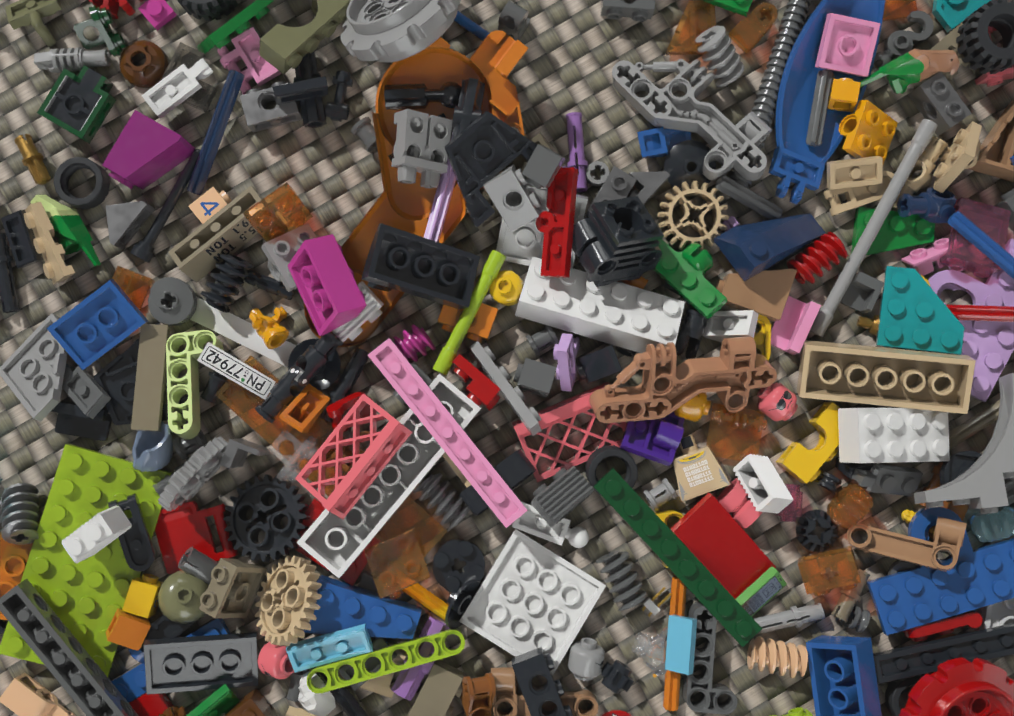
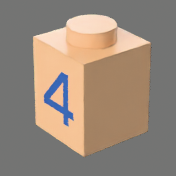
M212 187L188 207L200 222L204 224L229 204L232 199L224 190L219 192Z

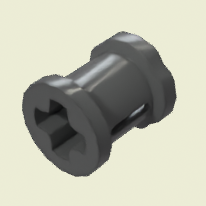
M364 117L352 127L351 133L357 135L366 145V151L370 152L377 148L375 129L371 124V119Z
M545 325L544 329L532 336H525L536 356L540 355V352L549 346L559 344L554 331L548 325Z
M201 429L198 435L192 439L178 437L173 439L174 448L182 460L187 459L189 454L197 451L202 446L205 447L208 443Z

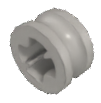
M592 162L586 170V181L594 187L602 186L609 175V168L603 162ZM595 168H599L600 172H604L600 180H595V176L591 177L590 173L594 172Z

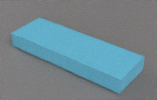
M366 624L298 641L297 644L291 643L290 646L286 647V652L294 673L371 653L374 647Z

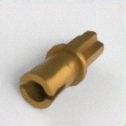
M25 134L27 140L24 139L23 135L18 136L14 141L23 157V165L28 167L36 184L45 185L51 180V177L43 163V154L38 152L30 134Z

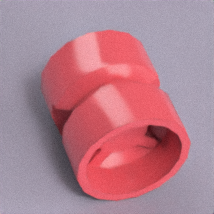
M736 478L730 485L725 487L717 497V500L728 513L733 514L734 520L743 529H746L758 519L762 512L755 511L756 507L753 506V502H750L751 498H748V494L745 493L746 489H743V485L740 484L741 481Z

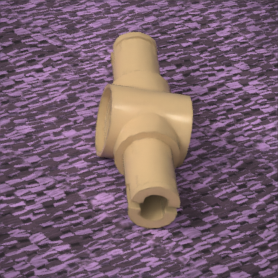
M936 136L932 137V140L918 158L892 208H896L898 211L897 202L901 195L910 194L912 196L931 183V172L936 167L934 163L948 146L942 139L938 140ZM923 170L918 178L912 179L916 171Z

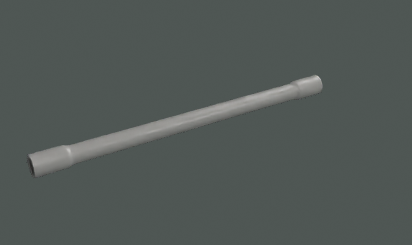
M923 119L911 140L910 147L823 307L818 311L810 332L820 337L824 336L838 305L923 149L926 148L938 126L935 122Z

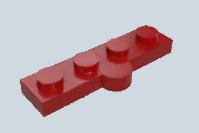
M574 167L559 169L550 187H548L546 207L549 211L541 212L539 217L536 218L537 229L544 233L540 276L570 277L578 169Z

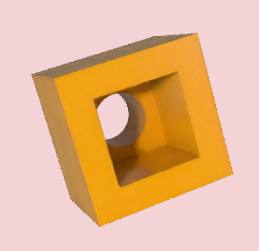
M850 78L834 79L831 86L828 109L854 112L858 102L861 82H855Z

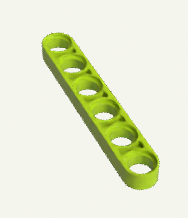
M449 629L378 649L371 653L318 666L308 674L306 679L307 686L314 693H324L450 657L464 649L465 639L459 630ZM450 634L459 636L461 641L460 646L455 650L448 649L445 645V639ZM428 641L433 644L434 653L430 657H423L420 655L418 648L421 643ZM397 649L406 651L408 655L407 661L402 665L395 664L392 660V654ZM370 657H377L381 661L379 671L369 672L365 666L366 660ZM344 664L351 665L354 669V676L350 680H344L339 676V668ZM317 672H322L327 676V684L322 688L315 687L312 683V676Z

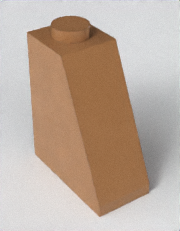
M797 270L762 271L746 281H743L738 273H732L723 277V280L719 279L715 288L727 298L726 306L740 311L754 310L759 315L767 317L769 321L776 322L781 319Z

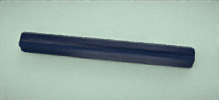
M230 70L187 187V190L193 194L201 195L203 193L244 79V75L238 71Z

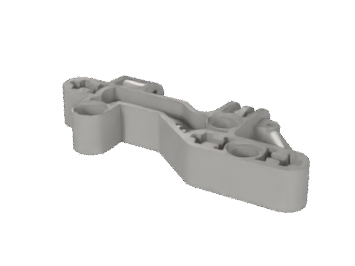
M678 59L677 61L653 62V64L644 65L642 62H637L633 65L631 62L623 60L614 65L612 69L614 88L647 121L655 127L698 133L712 147L705 156L703 164V174L707 179L716 181L722 175H726L732 168L746 180L755 181L761 178L766 168L767 158L758 146L769 136L772 129L753 111L734 125L713 104L696 100L715 77L713 73L707 74L705 66L700 67L701 62L698 59L694 60L691 64L683 59ZM643 70H653V72H676L678 75L664 88L659 89L642 72ZM679 90L683 91L686 95L675 97L673 92ZM639 91H646L648 93V95L643 98L638 97L635 94ZM712 161H717L722 165V168L714 170L708 164ZM749 163H750L751 165L757 163V164H758V168H757L756 166H753L752 168H750V167H749Z

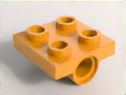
M859 100L855 114L847 115L839 124V133L846 138L842 149L854 158L881 156L883 157L884 164L898 123L869 100Z

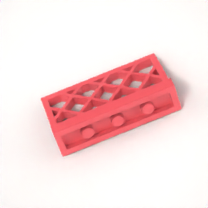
M605 382L538 411L537 413L541 417L539 421L541 430L547 428L545 433H537L543 436L538 450L527 446L524 437L531 435L523 422L520 419L512 422L526 457L536 468L533 474L537 483L554 476L563 467L568 470L572 466L588 461L589 456L594 452L583 449L588 435L601 439L598 449L604 446L605 441L611 443L606 446L615 445L620 447L622 439L613 441L607 437L612 425L621 427L624 432L627 425L626 422L608 423L603 436L590 432L596 418L594 411L593 413L587 411L592 409L589 402L590 396L594 391L603 389L610 383ZM580 413L591 415L586 430L573 425L576 416ZM571 418L569 423L564 421L566 419ZM560 423L567 426L562 440L549 435L552 425ZM571 428L584 433L579 447L566 442ZM547 438L560 443L555 457L542 452ZM564 445L577 450L574 459L569 462L559 459ZM530 452H533V453L536 454L534 460H533L532 455H531ZM543 456L553 460L550 470L539 474L536 467L539 457ZM557 462L562 464L560 466L555 467Z
M363 393L295 479L323 504L324 508L339 518L344 519L408 439L412 431ZM366 404H369L370 416L360 418L361 410ZM389 420L382 431L377 432V421ZM370 423V434L360 436V425ZM349 427H353V438L343 440L344 431ZM370 441V446L363 454H359L360 443ZM353 444V456L343 458V446ZM336 448V459L326 461L328 451ZM353 462L351 470L347 475L342 476V464ZM335 466V478L325 480L326 468ZM319 469L318 481L309 483L306 480L312 471ZM335 484V490L328 498H325V486Z

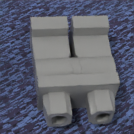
M411 109L394 113V124H397V133L391 167L398 168V182L413 184L416 181V172L421 173V187L429 189L438 187L440 174L447 173L448 165L446 163L448 156L444 146L450 142L453 120L434 115L429 116L427 113Z

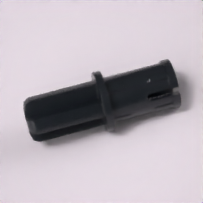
M225 351L226 353L230 354L231 356L237 358L234 354H232V353H230V352H228V351ZM213 370V372H209L210 378L200 397L208 402L216 403L224 384L228 383L229 380Z

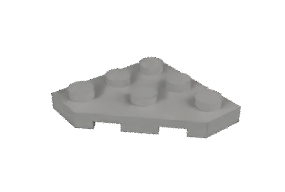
M53 313L44 320L0 367V376L32 418L40 422L60 402L68 355L66 350L47 330L50 325L59 319Z

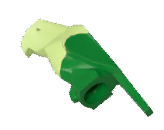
M35 195L31 204L42 203L54 228V237L57 238L59 244H62L65 255L78 252L82 248L93 265L100 266L101 262L90 242L93 239L77 210L60 204L47 195Z

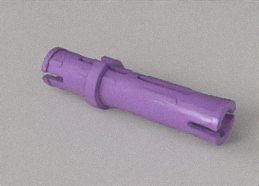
M572 112L566 114L569 148L567 167L577 169L576 157L578 156L579 175L577 193L588 190L586 183L588 161L585 160L582 113ZM575 130H576L577 148L575 147V133H574Z

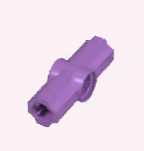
M430 616L419 638L449 630V627L440 620ZM428 641L423 642L419 645L418 651L421 656L430 657L434 653V646ZM408 655L406 656V658H405V660H404L403 663H405V662L407 661ZM435 661L401 670L391 691L411 701L423 677L427 676Z

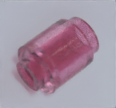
M785 484L793 501L780 513H775V515L780 516V521L796 522L797 517H802L803 492L800 491V485Z

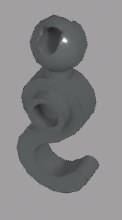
M919 10L911 12L907 16V21L918 22L922 26V33L902 30L892 33L884 43L885 51L876 53L872 70L878 71L880 67L891 62L892 58L896 59L911 51L913 44L925 41L932 34L934 28L930 15Z

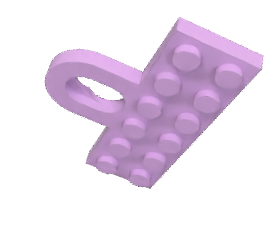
M1011 238L1006 243L1004 249L1014 257V239ZM996 264L985 283L957 270L940 271L927 279L930 287L939 298L941 292L945 289L953 291L963 290L970 294L973 305L1014 307V279ZM959 320L965 328L961 355H968L976 360L970 396L986 402L1014 350V322Z

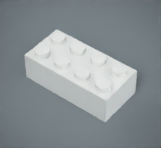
M911 408L838 409L839 462L950 461L948 412Z

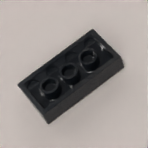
M380 223L369 250L362 280L462 310L469 308L480 256Z

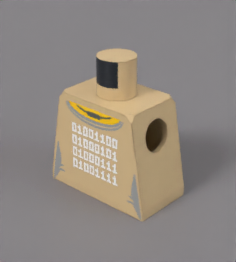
M693 434L681 439L679 445L683 454L674 457L673 463L682 502L730 485L729 477L709 445L698 448Z

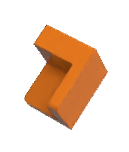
M117 608L106 631L107 641L136 651L140 650L151 627L149 619Z

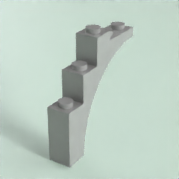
M1014 373L999 377L1000 406L998 420L992 438L982 455L967 471L953 481L935 489L914 493L915 504L926 503V508L944 507L943 501L952 500L953 506L969 504V510L980 509L981 514L999 512L998 507L1009 506L1004 479L1014 478Z

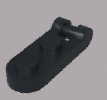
M132 494L127 496L126 500L108 502L109 508L119 506L122 511L130 510L132 517L128 518L132 527L118 537L128 566L135 571L148 569L155 560V550L141 511L138 496Z

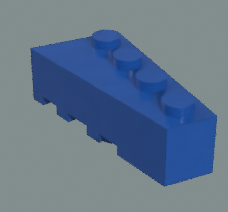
M323 575L319 577L317 583H322V586L317 590V593L321 594L322 597L317 600L316 604L320 606V609L314 610V615L317 619L310 620L311 630L304 629V633L328 634L366 624L370 637L413 639L422 607L358 586H352Z

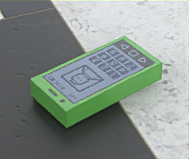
M772 566L735 600L752 617L783 589L787 583Z

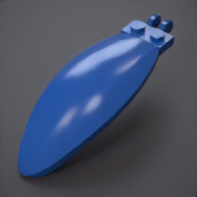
M822 0L801 30L785 65L777 98L775 122L777 148L774 150L768 172L781 178L777 184L775 196L783 199L787 194L790 182L795 183L789 202L797 204L802 199L805 188L813 191L819 189L825 163L844 137L839 133V124L847 115L855 114L858 102L862 100L867 84L860 87L858 102L854 112L827 109L822 144L816 147L806 144L817 74L821 70H826L816 68L815 64L827 14L834 13L881 23L869 76L871 75L878 47L885 0ZM832 71L833 80L850 78L855 82H859L866 78Z

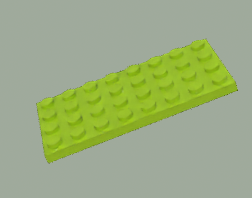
M65 444L37 530L38 539L33 542L21 582L25 579L29 580L100 669L109 677L118 644L107 641L106 631L117 608L123 609L132 579L140 577L142 571H135L128 566L119 538H116L95 555L79 563H75L63 547L62 540L70 536L71 533L81 527V525H84L85 522H88L89 519H92L93 516H96L97 513L109 509L108 502L114 500L119 502L126 500L129 495L136 494L152 541L157 520L162 510V506L158 503L160 495L152 486L164 479L165 475L168 474L170 476L172 472L161 469L152 472H142L133 468L132 461ZM130 510L123 511L127 518L132 517ZM8 621L0 644V654L43 664Z

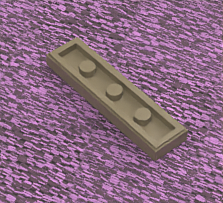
M143 324L141 326L131 430L161 432L167 367L166 343L170 335V326Z

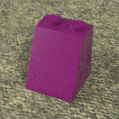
M134 110L102 166L110 170L108 176L126 187L133 189L135 185L144 190L189 158L196 148L181 135Z

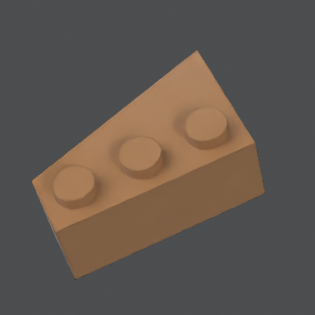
M1014 100L1008 104L982 142L978 161L975 166L969 168L970 170L1014 182V165L1010 160L1014 155Z

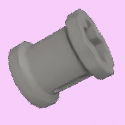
M666 478L657 487L643 492L655 512L659 511V507L671 499H678L675 490Z

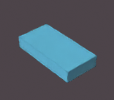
M674 614L669 615L665 670L686 675L693 674L697 619Z

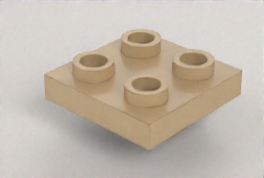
M972 121L966 129L962 128L958 131L950 148L946 147L938 158L940 164L933 174L936 177L933 189L943 193L964 169H969L976 165L981 149L979 141L981 125Z

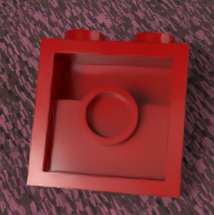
M459 354L453 361L454 374L464 383L468 380L471 382L466 387L467 397L479 407L482 405L491 411L501 398L498 395L501 389Z

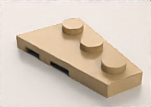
M42 203L30 204L25 209L24 220L29 229L32 228L36 237L33 239L37 253H42L44 258V273L48 279H52L53 285L64 282L75 274L72 265L66 266L64 263L65 251L62 244L53 240L55 236L54 228Z

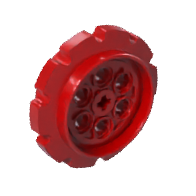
M963 657L951 659L939 664L936 672L932 674L926 673L914 685L908 694L909 698L905 708H902L899 716H1014V680L1007 676L1006 671L987 660L975 658L973 662H970Z

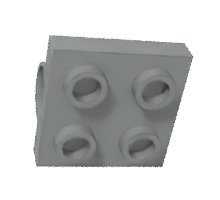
M308 223L263 243L261 247L268 258V267L276 281H282L288 292L297 288L287 267L304 240L317 238Z

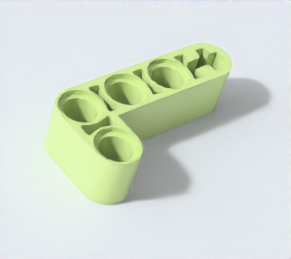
M209 330L176 333L170 336L166 343L168 425L172 432L183 439L196 437L201 427L199 361L197 359L204 350V345L209 341H213V345L219 349H224L223 343ZM187 344L185 350L178 353L179 347ZM188 369L184 377L178 378L182 370ZM188 394L187 401L183 404H179L180 398L183 395Z

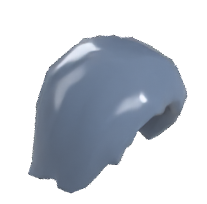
M161 421V432L137 431L132 450L133 468L142 472L157 471L170 462L173 456V439L168 424Z

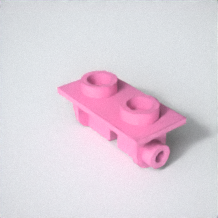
M942 238L936 240L933 243L934 245L927 248L911 251L910 255L901 258V261L910 264V268L916 269L920 275L924 276L934 271L932 263L934 261L938 269L957 262V259L960 258V252L957 248L962 247V244L949 238Z

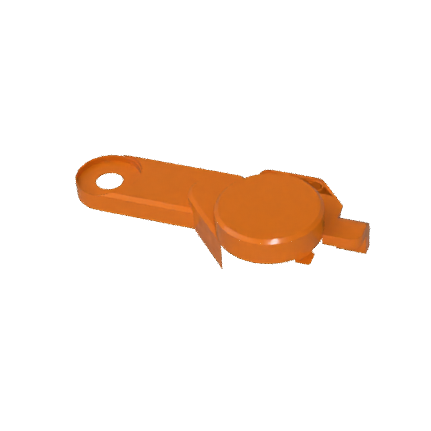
M500 30L493 31L487 35L469 59L458 51L450 49V44L440 37L421 52L406 59L393 62L384 73L376 94V113L372 112L384 191L341 246L343 256L348 267L354 273L357 285L363 281L368 286L369 281L362 280V275L379 224L382 223L424 237L437 188L421 187V173L416 172L415 183L406 184L398 182V168L391 167L392 162L388 156L393 153L396 142L397 124H394V113L405 109L386 110L385 85L425 84L428 89H440L443 84L450 81L462 86L463 80L469 78L478 79L485 83V93L481 107L482 114L485 111L490 112L509 126L518 129L519 133L524 136L517 89L507 79L528 51V47L518 39L516 41ZM429 102L426 108L411 110L427 113L429 116H438L444 113L447 119L453 120L455 108L445 107L441 102ZM457 180L455 181L439 243L442 244L466 213L465 201ZM368 286L384 303L380 308L383 313L372 323L368 320L360 326L363 331L353 341L347 338L344 344L338 347L355 346L367 340L400 300L404 292L395 289L386 292ZM304 304L306 321L312 332L320 339L322 336H319Z

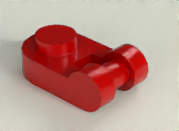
M364 392L353 393L330 404L326 408L329 418L333 420L331 424L333 430L345 417V415L342 416L344 411L348 413ZM366 404L361 410L360 418L370 416L369 404Z

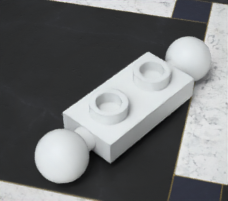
M521 501L528 511L513 522V528L561 546L564 538L568 539L569 543L575 548H582L588 543L589 534L586 529L582 527L568 528L571 520L563 518L551 528L532 505Z

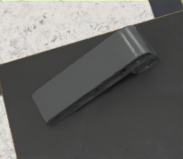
M695 602L689 608L688 617L697 619L696 639L706 637V644L702 648H695L694 666L704 664V671L699 675L683 674L682 697L688 707L695 712L730 714L737 708V697L726 685L712 683L717 619L701 602ZM704 610L708 616L703 617L701 622L697 615H701ZM701 691L702 697L699 701H690L693 692ZM721 694H728L729 697L726 703L717 704V699Z

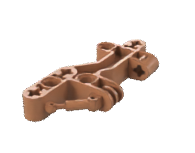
M751 336L724 338L719 357L688 359L676 366L677 353L673 342H668L666 347L663 343L657 344L656 347L653 344H647L645 352L636 354L633 361L616 376L617 380L613 384H608L603 389L594 391L590 396L589 402L596 418L602 423L661 419L699 393L716 392L728 411L739 412L747 406L750 389L769 387L775 382L777 372L765 356L756 354L755 340ZM638 370H643L642 383L640 385L617 387L620 383L624 384Z

